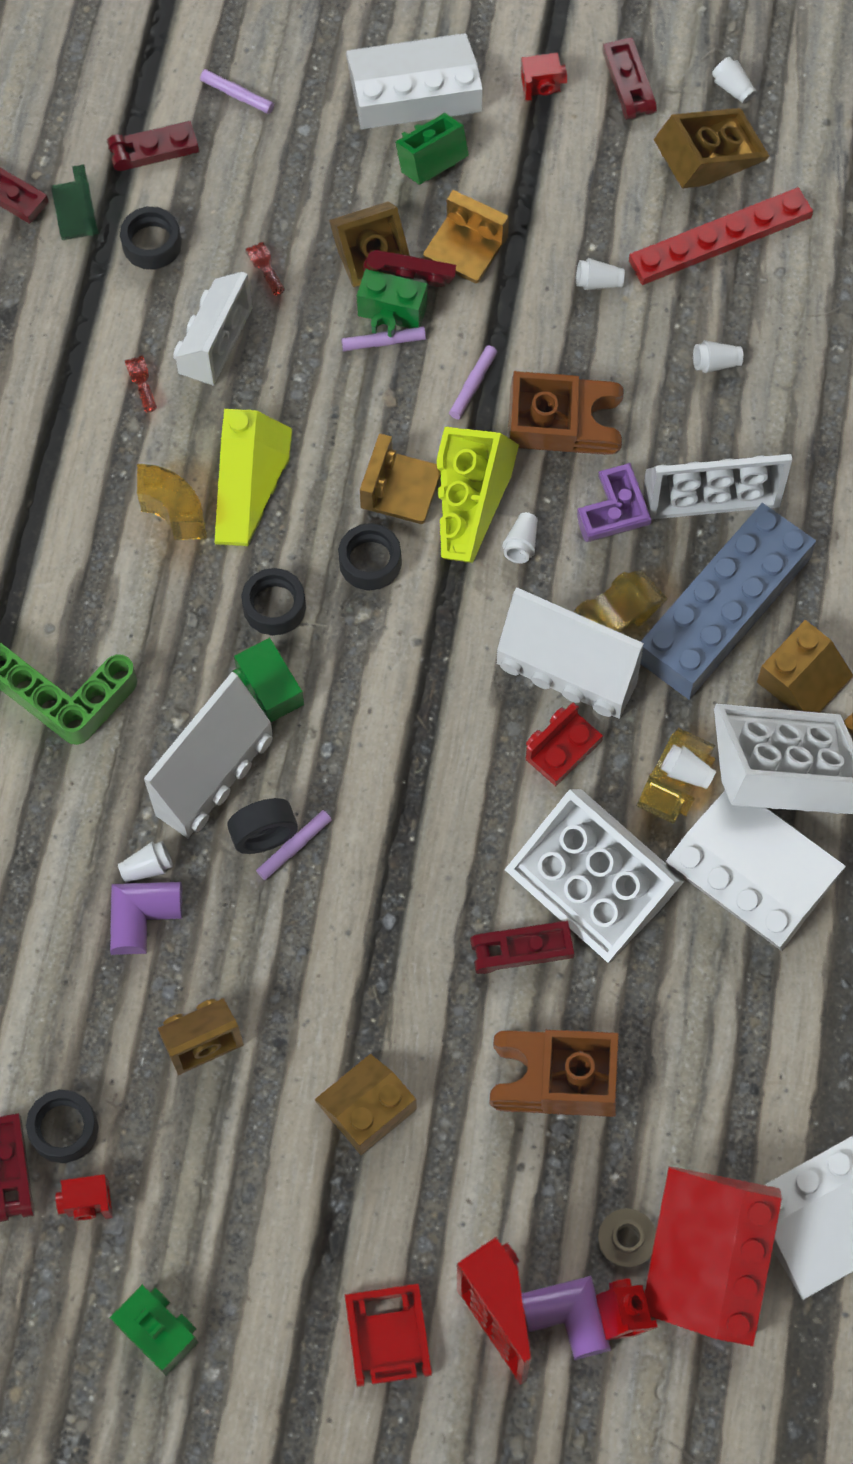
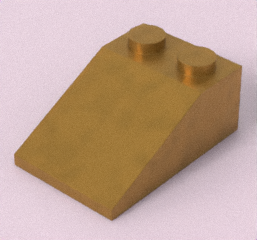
M741 108L672 114L653 139L682 189L706 186L764 162L770 157Z

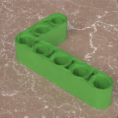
M0 643V661L6 662L0 668V690L70 744L79 745L86 742L137 686V677L132 661L125 655L116 654L109 657L78 691L70 697ZM117 672H127V675L124 678H113L114 674H116ZM31 681L30 685L26 688H17L19 683ZM95 696L105 697L100 703L90 702ZM50 700L56 701L53 707L42 708L45 702ZM71 721H82L81 725L76 728L67 727Z

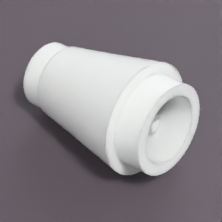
M727 57L713 70L714 82L740 100L742 104L748 102L755 95L756 89L738 60L733 61L731 57Z
M590 258L587 261L580 260L576 273V285L584 287V290L622 288L625 271L624 268H618Z
M703 341L702 344H696L694 347V367L696 370H702L703 373H709L741 366L743 363L742 347Z
M521 513L505 538L502 546L504 556L508 560L515 563H526L534 555L538 523L535 515Z
M673 745L661 766V770L667 772V777L701 786L704 789L708 788L716 773L714 769L710 768L709 765L684 745L681 748Z
M152 841L118 864L120 874L125 883L166 874V870L173 867L170 854L162 841L156 844Z

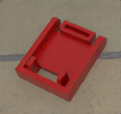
M419 1283L344 1294L357 1387L365 1386L363 1372L370 1371L372 1385L417 1378L415 1364L423 1363L422 1372L424 1377L432 1376ZM402 1297L404 1311L366 1316L365 1302Z

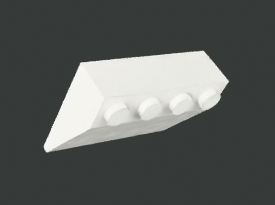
M466 33L346 51L360 129L429 120L443 113L449 116L482 112V85L477 63Z
M791 454L755 456L753 458L723 459L712 462H690L680 465H658L646 469L644 490L647 509L651 519L756 510L762 502L770 508H778L781 505L792 463Z
M516 587L497 649V664L511 675L520 674L531 679L540 688H552L561 692L569 701L575 703L581 701L592 706L597 713L603 716L610 717L612 715L620 719L637 685L644 643Z
M231 672L144 777L155 816L186 838H189L194 831L199 832L206 825L209 819V812L215 805L220 806L230 794L231 785L237 778L241 780L246 776L251 768L253 758L258 752L264 753L273 740L270 720L235 673Z
M727 704L715 705L714 714L721 781L731 805L853 814V740L840 714Z
M569 789L505 869L506 872L561 921H568L569 928L608 963L665 906L685 881L582 789Z
M726 791L719 796L687 832L665 861L676 873L781 951L846 867L769 809L731 805Z
M853 1136L765 1184L766 1186L780 1188L782 1202L773 1251L802 1300L853 1272Z

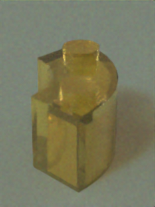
M137 464V496L141 512L153 513L165 519L172 528L174 540L207 539L202 506L193 488L182 477L168 469L149 464Z
M643 570L630 573L623 572L613 580L612 586L592 600L587 599L576 607L574 613L621 633L633 623L640 627L663 605L667 597Z
M677 728L670 736L636 805L675 824L680 814L686 817L689 814L695 801V797L691 795L696 785L667 777V772L661 770V766L672 746L676 745L681 748L684 745L709 765L710 768H713L716 758L711 756L716 745L680 728Z

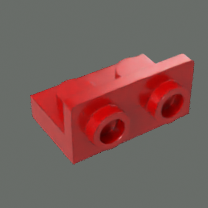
M574 702L566 709L564 707L559 708L549 721L551 724L543 732L540 730L534 732L526 742V761L555 787L603 740V735L578 714L579 706Z

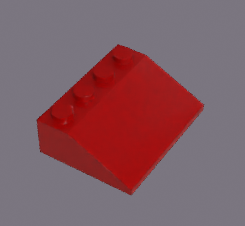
M668 1166L644 1292L650 1317L714 1339L754 1347L782 1202L780 1188Z
M495 1237L457 1263V1292L519 1384L522 1385L527 1381L531 1355L519 1268L517 1265L520 1261L507 1242L501 1245L497 1237Z

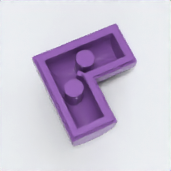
M630 463L599 471L598 476L607 500L581 507L577 510L578 523L585 542L648 526L652 520Z
M181 882L111 884V955L147 954V920L182 919Z
M591 1276L522 1293L528 1332L564 1323L574 1360L611 1351L609 1340H606Z

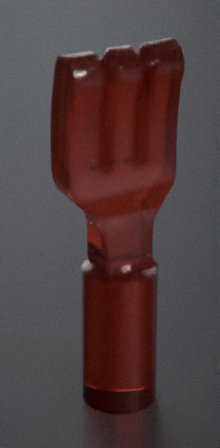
M263 241L258 243V245H252V248H245L254 267L262 270L264 273L263 276L273 294H282L285 288L275 270L270 266L272 262L271 254Z
M141 355L131 360H124L131 381L139 387L138 393L145 412H153L156 410L157 405L151 388L147 385L149 372L144 356Z

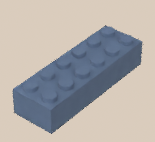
M762 502L640 641L644 643L640 664L690 700L812 557L816 540Z

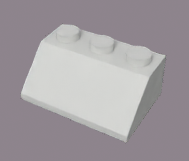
M239 272L217 278L212 283L210 289H206L203 292L200 300V309L196 316H191L187 325V335L184 341L177 343L174 351V359L176 360L179 374L214 386L252 310L247 273Z

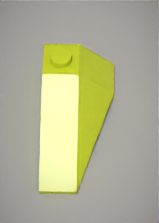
M224 409L215 526V544L249 545L264 514L263 510L277 487V481L283 469L286 468L290 460L292 428L257 410Z
M444 427L437 455V469L441 472V487L438 488V496L442 500L443 515L440 518L441 557L444 559L468 563L474 562L512 476L519 444L502 433Z

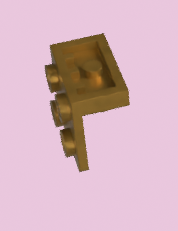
M452 190L447 198V218L424 251L423 258L455 264L456 275L477 284L508 238L509 216Z
M379 433L360 487L361 509L424 524L441 476L440 470L437 469V464L397 454L396 450H392V436Z

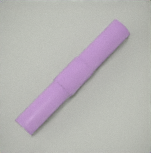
M206 69L201 73L200 81L267 114L272 112L273 102Z
M424 327L397 330L392 338L388 337V331L342 338L341 340L343 351L425 340L426 335Z
M489 345L485 347L474 369L469 374L460 394L449 411V415L454 419L461 418L484 379V375L497 354V350Z
M324 810L317 814L256 870L263 880L268 879L332 821L330 816Z

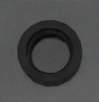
M150 206L136 209L127 215L121 224L120 240L125 257L134 266L151 270L166 267L177 258L181 251L182 239L176 218L165 209ZM147 227H160L169 233L168 241L161 247L152 250L136 247L132 242V238L138 231Z
M374 523L360 524L350 529L341 539L338 548L340 571L345 580L355 588L367 591L379 590L391 584L399 575L402 565L400 542L396 535L385 526ZM375 542L382 544L388 549L390 559L384 568L378 571L365 572L358 570L352 565L350 559L352 550L362 543Z
M279 568L263 569L252 575L244 585L241 594L244 617L249 625L259 633L271 636L283 635L295 629L303 620L306 611L304 587L299 579L289 571ZM277 586L291 592L294 599L293 607L282 616L272 618L262 616L255 609L254 600L256 595L266 588Z
M280 798L264 799L251 803L234 813L227 822L235 849L242 854L262 853L274 849L287 842L298 831V824L290 803Z
M62 1089L47 1092L37 1099L29 1110L26 1121L28 1139L39 1155L51 1162L57 1163L76 1161L87 1154L96 1142L99 1128L96 1114L86 1098L74 1091ZM62 1105L71 1106L78 1110L83 1117V1132L72 1145L62 1148L54 1147L47 1143L42 1136V1119L54 1107Z

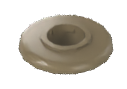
M628 1208L615 1210L606 1216L600 1225L598 1234L600 1249L605 1257L617 1266L627 1268L639 1266L652 1255L656 1230L648 1216L638 1210ZM625 1227L634 1229L639 1237L637 1245L630 1248L620 1245L617 1240V1232Z

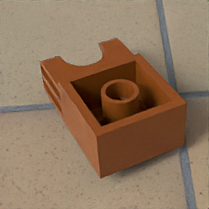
M514 371L510 386L508 438L519 444L518 448L603 455L615 454L622 448L620 432L615 428L597 423L592 413L601 409L616 408L623 400L624 389L619 383L611 381L585 380L573 375Z
M545 1030V1032L499 1031L494 1035L493 1047L498 1055L506 1059L520 1061L527 1067V1072L523 1078L516 1082L501 1083L494 1086L489 1098V1103L493 1108L506 1112L616 1117L619 1059L618 1033ZM579 1070L586 1071V1075L577 1076Z

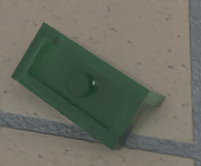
M84 164L72 166L75 181L51 187L62 240L99 234Z

